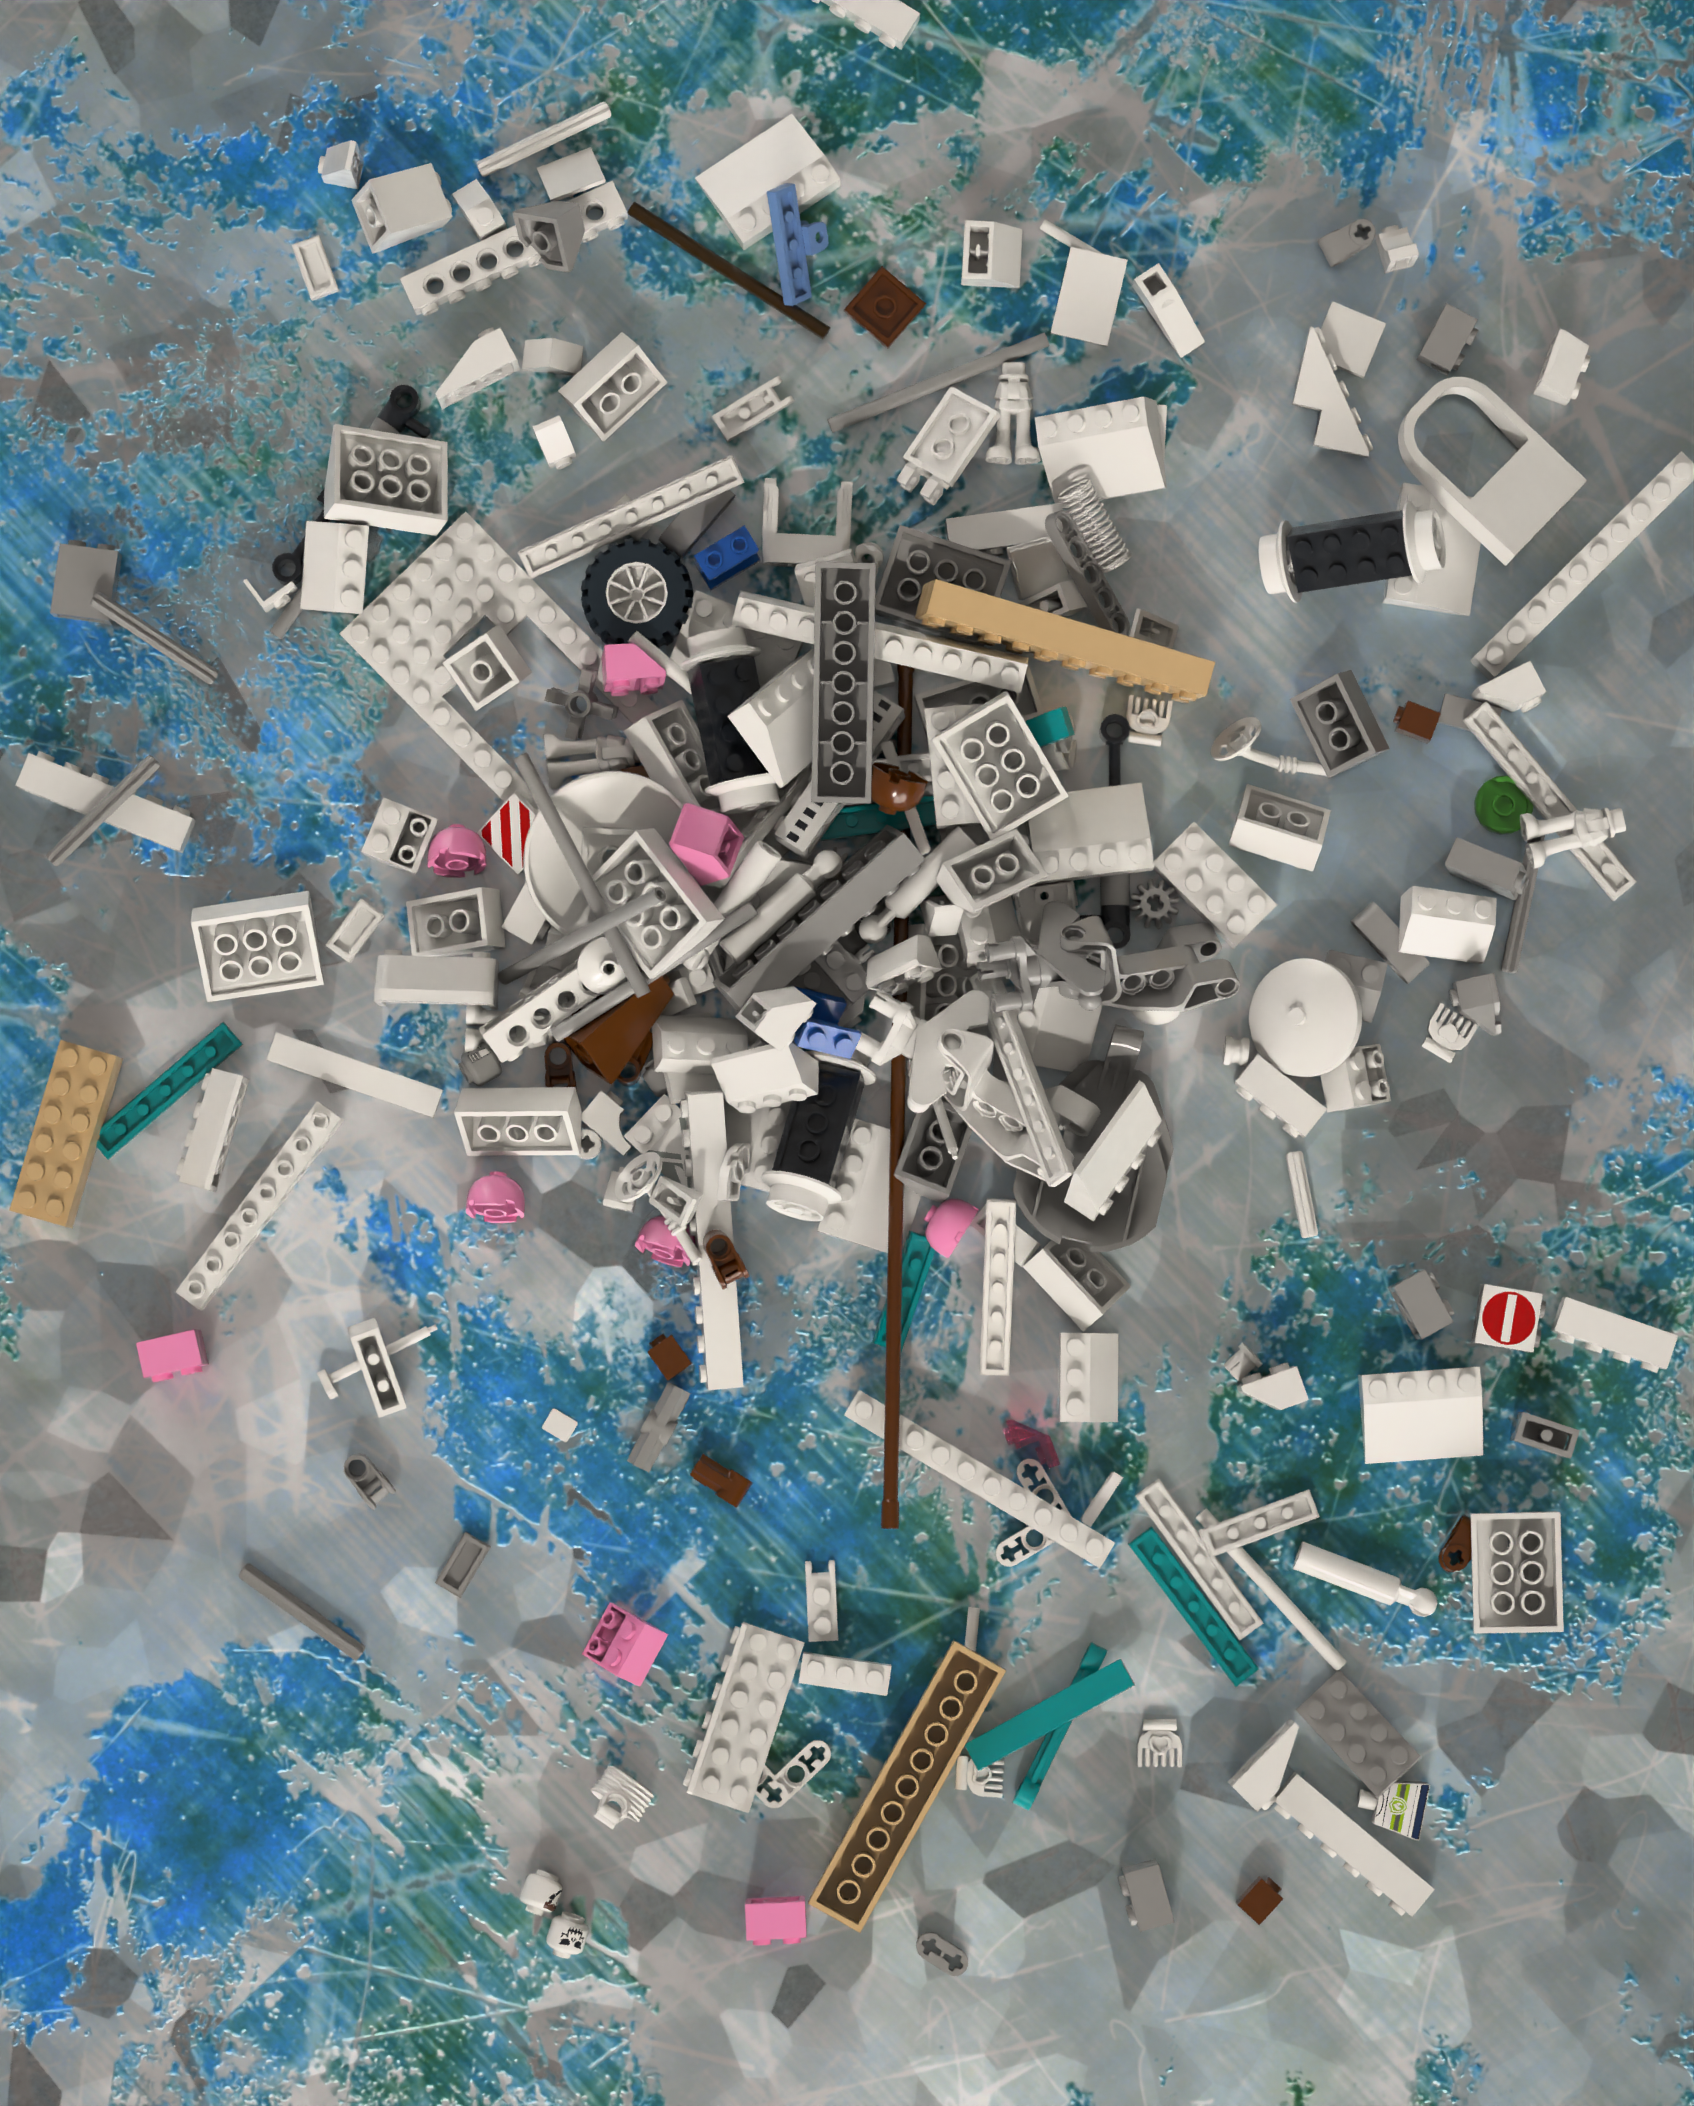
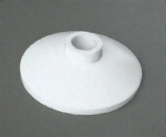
M606 936L590 941L582 949L577 962V970L582 983L590 991L605 995L628 980ZM608 963L614 966L610 973L603 971L604 966Z

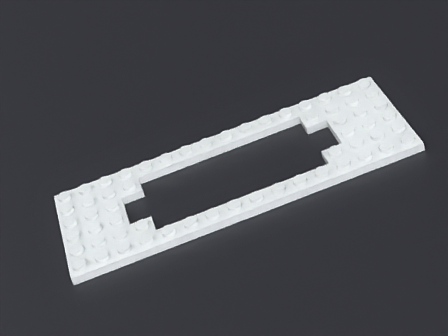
M465 512L363 610V614H359L339 634L504 803L514 792L518 791L539 811L540 809L526 782L444 699L457 685L443 664L447 660L444 656L485 616L495 626L499 624L507 636L528 617L580 671L587 667L598 670L594 685L614 706L619 707L618 710L632 724L660 709L646 695L640 694V691H628L629 694L625 696H612L611 692H604L601 660L603 651ZM758 810L726 816H729L741 832ZM773 827L762 842L770 845L783 857L790 850L777 842L774 834L776 831ZM707 884L700 886L712 903L715 902L723 890L717 889L716 886H708Z

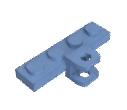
M785 183L767 191L783 301L784 305L794 306L812 297L806 255H814L823 251L829 242L824 222L809 224L807 221L800 220L795 184ZM817 232L820 234L818 242L816 241Z

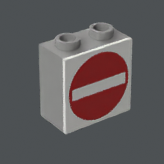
M1480 1284L1471 1343L1533 1353L1534 1347L1538 1348L1540 1344L1541 1330H1537L1539 1318L1543 1319L1546 1308V1301H1542L1543 1294Z

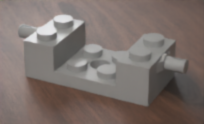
M836 940L832 943L833 948L826 955L818 956L810 963L811 968L804 975L796 976L788 984L789 987L792 985L842 997L847 1003L844 1009L845 1012L870 990L866 985L867 974L862 964L875 952L871 949L862 956L871 948L866 944L859 952L853 955L846 951ZM760 1037L747 1050L768 1045L769 1043Z

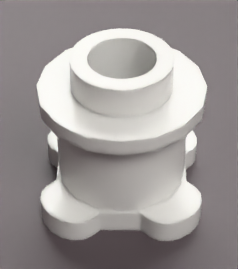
M873 542L857 545L855 549L856 563H876L877 575V568L880 567L884 558L882 549ZM865 554L871 555L872 558H873V560H872V561L866 560L865 557H864V555H865Z

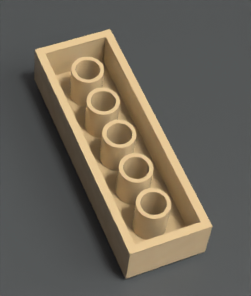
M60 1040L9 1211L73 1228L96 1152L97 1140L100 1138V1130L105 1122L123 1058Z

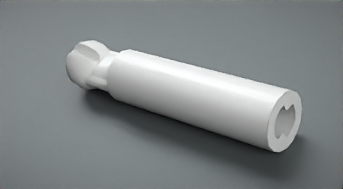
M957 826L925 857V860L920 864V870L911 877L906 876L898 884L899 888L891 896L884 898L886 908L878 916L870 915L861 921L859 927L861 938L870 944L881 942L887 934V925L895 917L905 919L939 886L936 878L942 863L978 847L976 842L960 826Z
M762 841L755 843L713 903L724 918L752 901L781 860V855L770 845ZM728 934L684 961L683 965L690 970H699L705 967L713 950Z
M824 850L818 853L813 865L802 875L796 873L756 909L758 915L734 929L720 942L721 947L740 965L816 896L815 889L823 881L838 876L843 864L841 857L832 850Z
M1303 1541L1294 1560L1292 1568L1294 1570L1390 1606L1396 1601L1409 1606L1412 1613L1420 1617H1426L1434 1613L1438 1604L1434 1592L1427 1588L1416 1590L1403 1586L1401 1579Z

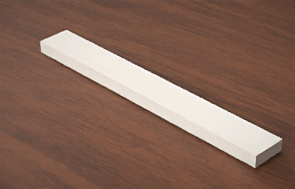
M730 455L518 551V554L530 579L745 482L733 455Z
M1487 701L1463 720L1545 820L1572 814L1574 810L1578 811ZM1568 829L1556 832L1559 837L1573 834V831ZM1604 842L1594 847L1589 845L1584 849L1581 847L1570 849L1612 901H1615L1637 882Z
M978 973L970 977L971 984L974 990L984 992L989 998L990 1007L987 1026L1048 1187H1056L1073 1175L1075 1171L1014 1010L993 1012L991 1005L992 994L1007 993L1002 978L997 977L980 981Z

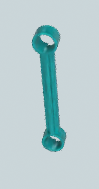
M1091 1642L1070 1686L1098 1671L1107 1650ZM1073 1720L1045 1735L1012 1803L1029 1811Z

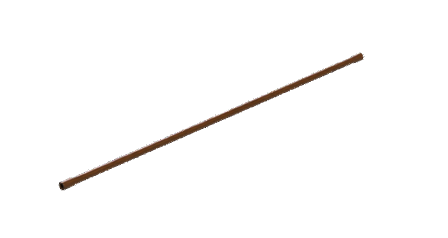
M897 664L898 705L904 709L905 718L897 728V756L912 754L913 673L915 671L913 667ZM910 830L901 831L910 840ZM909 915L905 919L894 918L893 946L908 939ZM907 991L900 995H892V997L900 1002H907ZM902 1054L891 1059L884 1476L881 1529H899L898 1473L904 1184L894 1176V1172L905 1143L906 1057Z

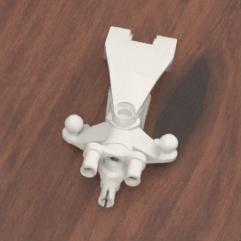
M878 990L869 1007L891 1018L893 1026L886 1040H882L881 1043L862 1033L856 1049L871 1057V1061L879 1066L900 1054L909 1058L910 1084L907 1104L911 1111L916 1113L924 1112L932 1103L944 1096L967 1125L1005 1163L1046 1181L1009 1082L999 1080L988 1072L991 1067L994 1042L986 1036L968 1032V1029L987 1025L990 1007L988 996L979 990L969 991L929 1021L916 1017L914 1012L915 1006L908 1002H900ZM1062 1085L1044 1089L1059 1130L1065 1129L1079 1136H1088L1100 1115V1109L1091 1101ZM1067 1149L1071 1162H1073L1074 1155Z

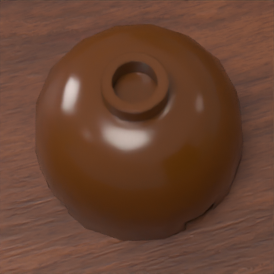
M874 762L872 764L871 799L880 805V811L895 815L896 811H908L920 803L928 780L910 770L908 773L898 770L899 766Z

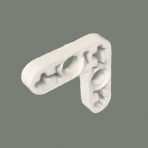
M1034 1459L1021 1461L1017 1467L1016 1474L1023 1488L1034 1495H1037L1042 1489L1050 1490L1053 1493L1051 1505L1055 1507L1059 1503L1061 1506L1059 1510L1070 1515L1042 1465ZM1025 1464H1029L1031 1467L1036 1465L1038 1471L1035 1472L1036 1478L1040 1481L1044 1477L1047 1483L1037 1486L1031 1492L1028 1486L1034 1484L1029 1477H1022V1473L1025 1471L1023 1466ZM1027 1526L997 1546L996 1558L1002 1565L1012 1567L1055 1541L1043 1535V1541L1039 1546L1032 1547L1028 1545L1026 1535L1033 1528ZM1020 1536L1023 1546L1029 1552L1023 1555L1022 1549L1014 1553L1015 1560L1010 1562L1008 1558L1002 1559L1003 1547L1005 1545H1008L1009 1548L1017 1546L1018 1543L1014 1540Z
M814 1740L808 1743L776 1775L764 1765L763 1775L758 1786L769 1775L773 1779L768 1782L770 1787L774 1790L779 1787L782 1790L780 1793L781 1801L777 1802L775 1799L771 1802L768 1801L769 1792L764 1787L761 1792L756 1790L755 1795L770 1808H779L784 1805L828 1763L831 1757V1750L828 1744L821 1740ZM811 1747H824L823 1755L825 1759L823 1761L818 1758L810 1764L815 1767L812 1772L809 1771L805 1763L798 1760L802 1755H804L806 1760L812 1755ZM795 1765L802 1767L805 1772L803 1780L797 1783L790 1781L787 1775L789 1768Z

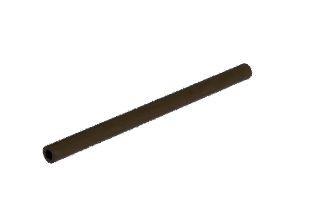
M634 202L629 208L628 215L822 340L829 333L831 327L797 305H784L783 296L640 204Z

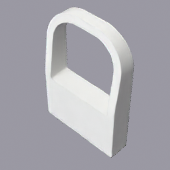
M1451 377L1438 382L1411 408L1400 425L1398 446L1407 468L1434 498L1505 566L1587 482V479L1490 388L1471 378ZM1449 394L1462 395L1472 400L1519 449L1471 499L1423 456L1414 438V428L1417 419L1437 399Z

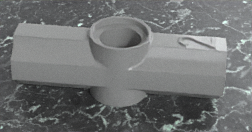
M670 1382L667 1383L655 1408L651 1409L640 1430L641 1435L629 1455L628 1462L647 1472L651 1471L664 1445H667L678 1424L677 1419L691 1393Z

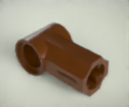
M650 1031L627 1063L636 1068L634 1076L623 1078L619 1074L617 1081L620 1084L632 1086L639 1081L642 1069L653 1046V1038Z
M702 1454L690 1473V1476L714 1490L718 1497L736 1508L753 1484L744 1476L732 1469L728 1470L705 1454Z

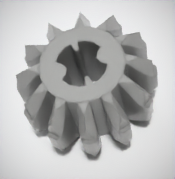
M1149 879L1147 882L1149 890L1142 884L1137 886L1138 891L1143 896L1131 894L1130 898L1139 902V904L1131 905L1130 911L1140 910L1141 913L1134 919L1138 922L1143 917H1146L1145 928H1149L1151 921L1155 920L1156 928L1161 929V918L1167 924L1172 923V918L1167 912L1174 915L1178 914L1179 909L1170 906V904H1176L1180 899L1179 897L1169 898V895L1175 890L1173 886L1169 887L1166 892L1162 890L1165 885L1164 880H1160L1158 888H1155L1153 879ZM1154 897L1159 898L1158 903L1162 905V909L1160 910L1158 907L1156 911L1150 910L1151 905L1147 903V899L1149 898L1152 901Z

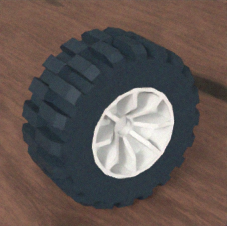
M633 538L624 539V543L617 545L615 542L609 545L608 550L604 553L600 551L594 557L595 561L592 565L589 564L585 571V579L582 580L581 602L590 628L607 645L629 644L628 640L636 631L657 648L665 644L666 646L670 645L679 634L682 624H685L689 617L686 614L688 608H692L694 594L692 581L686 566L682 564L680 557L674 551L670 552L665 545L659 542L658 544L651 543L650 539L641 538V541H633Z

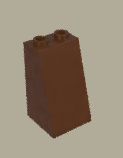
M666 974L648 985L651 992L637 998L636 994L631 995L564 1038V1041L585 1069L609 1084H612L617 1079L674 995L668 985L671 981ZM599 995L595 999L598 1000L604 995ZM581 1009L577 1010V1011H576L575 1013H573L571 1016H573L574 1014H576L577 1012H579Z

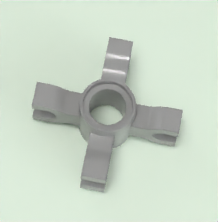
M588 667L581 670L577 692L568 693L554 687L547 689L544 701L565 706L567 713L571 716L565 734L566 738L573 740L582 738L585 719L588 715L593 714L608 720L617 717L619 707L598 702L596 694L592 692L598 670ZM579 696L583 697L587 702L585 711H581L577 707L576 701Z

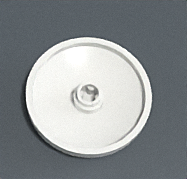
M1300 958L1280 964L1262 979L1251 1001L1249 1028L1253 1043L1263 1059L1280 1072L1288 1075L1313 1077L1332 1071L1351 1054L1361 1032L1362 1006L1355 986L1339 968L1321 960Z

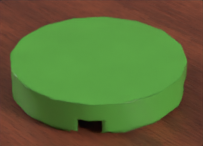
M1496 776L1485 782L1477 791L1474 800V810L1479 823L1488 831L1499 835L1512 834L1521 829L1520 815L1532 814L1533 804L1509 776Z

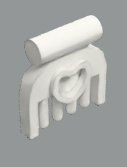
M1129 695L1126 720L1133 731H1129L1128 742L1161 747L1162 735L1157 734L1166 731L1170 723L1173 701L1168 700L1166 717L1163 718L1164 700L1160 701L1157 716L1155 713L1157 700L1153 699L1151 709H1148L1149 699L1144 698L1143 710L1139 714L1141 697L1138 696L1136 697L1134 714H1132L1134 695Z
M1440 1003L1428 1024L1427 1031L1430 1037L1427 1036L1421 1046L1450 1063L1456 1054L1451 1050H1462L1469 1043L1479 1025L1474 1023L1466 1038H1463L1471 1025V1021H1466L1458 1035V1029L1464 1021V1017L1460 1016L1454 1025L1452 1023L1457 1013L1453 1012L1448 1022L1442 1025L1450 1012V1008H1446L1439 1021L1436 1022L1445 1006Z
M1143 1719V1731L1147 1732L1140 1736L1137 1743V1767H1142V1748H1145L1146 1767L1150 1766V1749L1153 1751L1154 1767L1158 1766V1755L1161 1756V1766H1166V1752L1168 1750L1169 1765L1173 1767L1174 1748H1177V1767H1182V1743L1180 1737L1172 1732L1177 1730L1176 1719Z
M959 1755L957 1758L955 1789L967 1790L968 1784L973 1794L982 1797L1002 1798V1792L984 1791V1789L1002 1790V1785L985 1783L988 1781L1002 1782L1003 1777L992 1776V1773H1003L1004 1769L986 1767L978 1771L972 1758L969 1760V1756ZM999 1760L991 1765H1004L1005 1762Z

